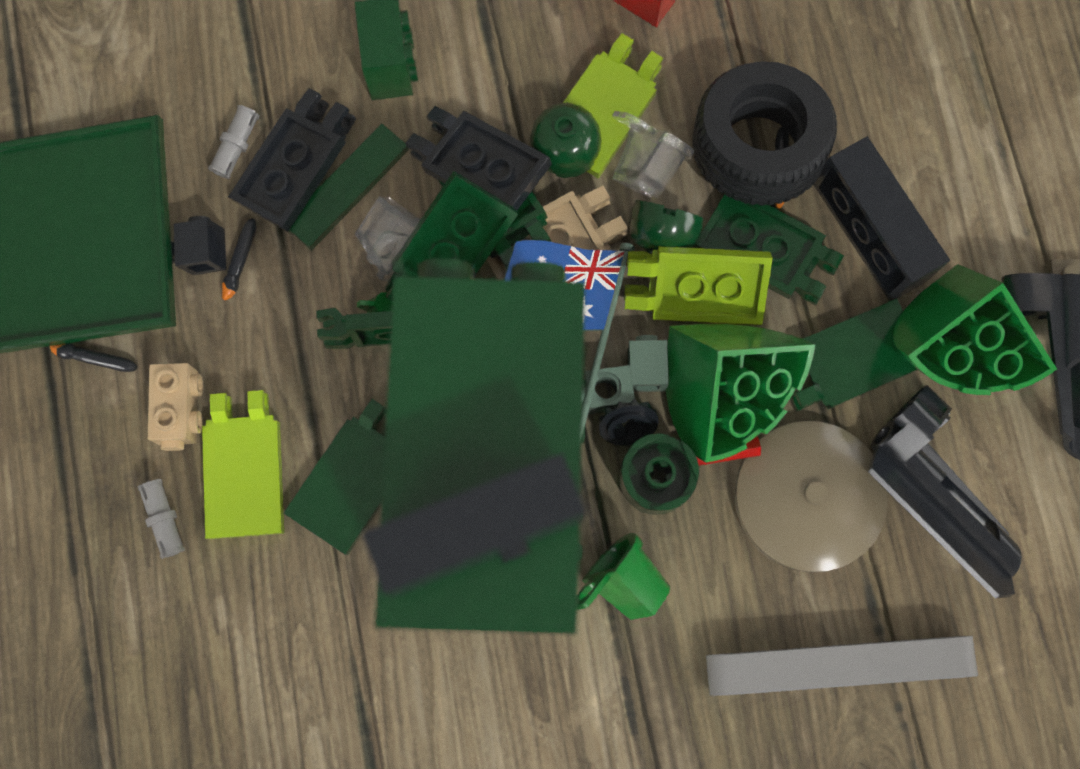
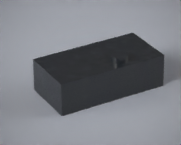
M868 136L829 157L814 187L889 301L898 299L926 283L950 261Z
M560 453L361 533L383 595L399 597L500 556L502 564L521 558L531 553L528 544L582 523L587 511L564 455Z

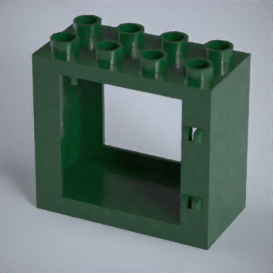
M455 259L425 260L419 264L418 277H394L380 525L560 453L564 455L580 494L581 444L585 441V427L582 434L585 282H565L566 269L563 266L542 261L521 262L511 267L510 280L474 279L473 265ZM580 524L528 544L531 553L521 558L502 564L500 556L399 597L383 595L377 579L374 628L577 634L579 561L583 555V546L579 544Z

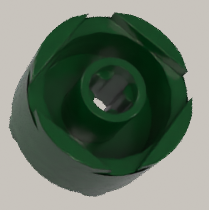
M661 433L647 435L636 441L626 453L619 470V484L626 500L641 513L651 515L667 514L682 506L693 494L699 477V465L692 449L683 441ZM656 466L658 471L665 470L667 473L662 480L663 483H660L658 479H651L650 474L654 470L653 467Z

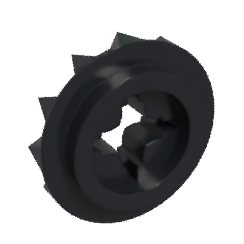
M633 399L628 404H623L619 401L616 408L607 407L605 415L599 417L600 435L604 440L615 445L634 444L639 439L653 434L659 425L657 411L651 408L649 402L639 404L636 399Z

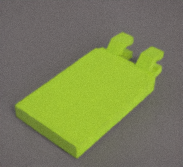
M623 33L620 34L612 45L609 54L603 51L601 55L597 54L563 102L581 105L592 113L599 124L602 139L601 150L594 161V165L590 170L586 171L598 179L655 97L657 89L654 88L656 83L653 81L662 68L663 57L653 51L649 53L638 72L625 65V61L632 52L633 48L631 46L634 40Z
M659 246L658 250L653 249L652 254L646 251H628L627 276L650 277L649 288L644 285H625L624 309L652 311L653 320L763 325L773 259L771 252Z
M263 390L247 391L250 417L233 418L231 396H227L226 393L210 394V414L212 420H206V426H202L205 539L285 534L280 422L274 420V415H269L268 394L264 393Z

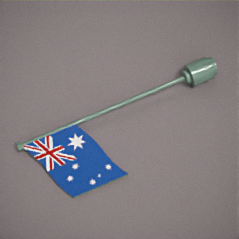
M542 240L516 241L513 245L503 280H510L511 267L517 263L542 261L563 266L566 269L565 282H585L584 331L602 332L582 404L583 434L627 265L628 251H634L635 247L630 243H621L619 251L587 250Z

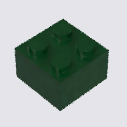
M364 0L354 2L361 66L372 101L413 96L412 82H418V73L413 54L414 40L412 28H410L408 10L401 11L399 0Z

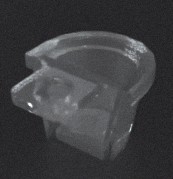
M614 111L612 117L630 127V130L628 132L629 138L612 179L637 193L658 200L684 161H691L695 150L667 131L657 130L629 113Z
M379 196L355 232V235L368 253L366 256L368 262L375 264L379 271L376 274L381 281H389L395 272L392 270V261L421 218L415 216L395 200Z

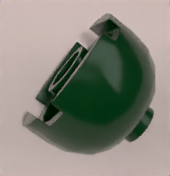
M569 102L554 104L543 110L534 121L530 135L531 147L549 156L552 165L547 171L556 174V177L560 178L577 177L590 170L602 146L600 127L592 113L581 105Z
M635 200L630 213L629 230L635 244L646 249V252L650 254L653 253V249L658 250L659 246L693 248L701 234L704 218L683 210L669 209L661 204Z

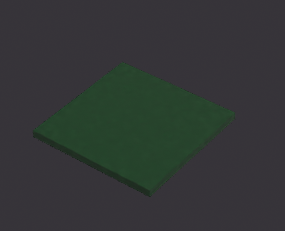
M159 115L0 142V354L175 327L176 312L163 119Z

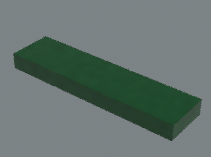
M381 123L313 193L289 232L312 251L409 151V148L399 137Z

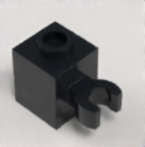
M192 216L188 218L187 222L174 224V242H171L172 264L175 263L176 267L192 275L227 270L225 229L214 223L206 216Z

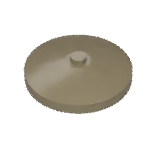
M801 421L786 424L759 440L761 456L744 458L737 474L734 491L737 516L743 531L751 543L773 562L802 572H823L837 569L850 564L862 556L879 536L885 522L888 507V491L868 472L873 456L868 447L848 431L832 424L817 421Z

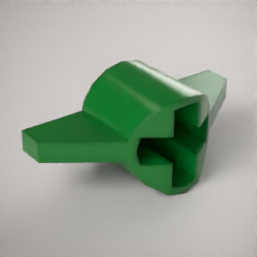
M381 292L370 300H359L357 308L367 313L392 311V301L386 298L388 292Z

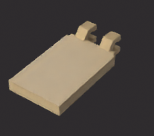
M603 185L582 197L580 194L575 196L574 192L571 191L543 206L548 217L546 219L547 225L543 228L550 237L551 242L587 250H611L609 244H613L628 235V227L621 216L600 227L597 226L592 214H596L611 205L609 201L610 196ZM527 236L526 238L522 239L521 241H523V240H531V238H530L529 236ZM489 255L487 261L496 278L503 280L506 267L498 255L493 258Z

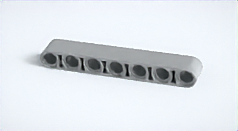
M973 636L706 655L710 696L978 676Z

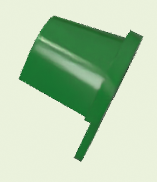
M629 533L621 537L593 564L581 580L585 585L578 593V610L589 607L598 594H600L630 620L650 617L656 614L667 598L671 587L642 550L643 541L636 533Z

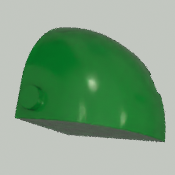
M959 264L955 265L913 299L900 315L893 332L895 346L917 370L935 382L962 393L991 395V392L1007 389L1016 391L1044 379L1057 370L1004 283Z
M696 324L669 326L667 344L668 386L666 397L670 415L680 439L692 449L697 458L705 463L718 461L747 449L746 443L754 439L761 432L765 435L768 434L788 412L784 410V407L792 397L795 389L801 391L810 370L816 344L787 333L743 325Z

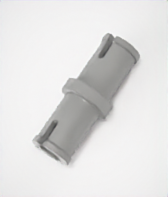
M238 105L227 132H222L219 138L222 142L211 165L208 167L210 171H213L214 174L220 177L230 179L241 152H246L249 146L246 142L256 121L260 117L258 113H255L254 110L246 106Z
M156 479L143 483L137 488L140 491L148 518L145 520L148 528L152 527L160 551V557L164 559L184 552L185 547H183L174 520L177 518L176 511L170 509L162 485V479Z

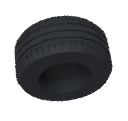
M761 61L729 69L709 85L698 106L692 141L695 162H697V166L705 179L714 188L718 189L719 192L724 193L729 198H733V200H739L752 205H773L774 203L780 204L797 198L815 184L832 151L837 134V116L831 103L832 101L827 96L825 90L813 78L789 65ZM760 117L770 119L788 130L794 144L781 150H760L743 142L734 132L732 125L747 118Z

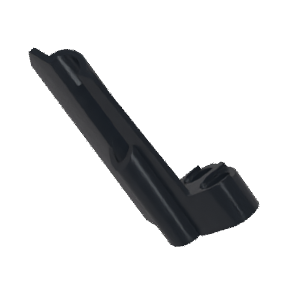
M1017 273L1002 276L1001 282L1004 283L1024 316H1038V319H1047L1052 361L1057 368L1053 374L1062 443L1069 455L1080 460V274Z
M925 385L875 435L871 443L874 454L868 472L995 599L1011 597L1015 594L1012 577L1020 568L1021 550L1017 543L1009 536V532L930 446L929 442L934 438L932 434L950 420L948 415L951 414L952 408L932 388Z

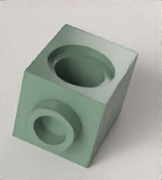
M641 335L636 337V341H629L627 355L633 391H666L668 386L667 340H658V337L655 335Z
M630 365L599 369L595 387L600 383H609L614 387L615 395L604 399L596 394L594 388L588 413H603L607 407L616 408L619 401L623 404H628L635 399ZM591 370L584 373L582 404Z

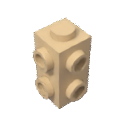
M188 363L150 365L148 440L161 445V450L180 451L184 450V444H197V433L202 431V414L200 411H197L198 396H202L203 379L201 374H198V371Z

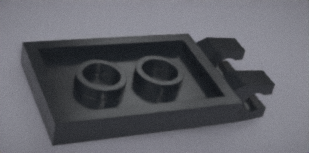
M310 88L307 89L299 100L294 112L287 108L284 110L228 196L238 205L289 232L346 144L344 140L346 138L345 135L349 133L356 121V117L349 113L348 107L335 102L324 117L323 122H319L328 109L329 104L321 99L320 93Z
M434 106L426 117L433 123L432 129L443 135V138L437 145H434L429 140L413 133L405 143L407 148L412 150L410 152L412 157L422 162L421 166L425 173L445 184L452 172L455 171L512 206L516 211L552 165L549 156L464 110L456 118L451 113Z

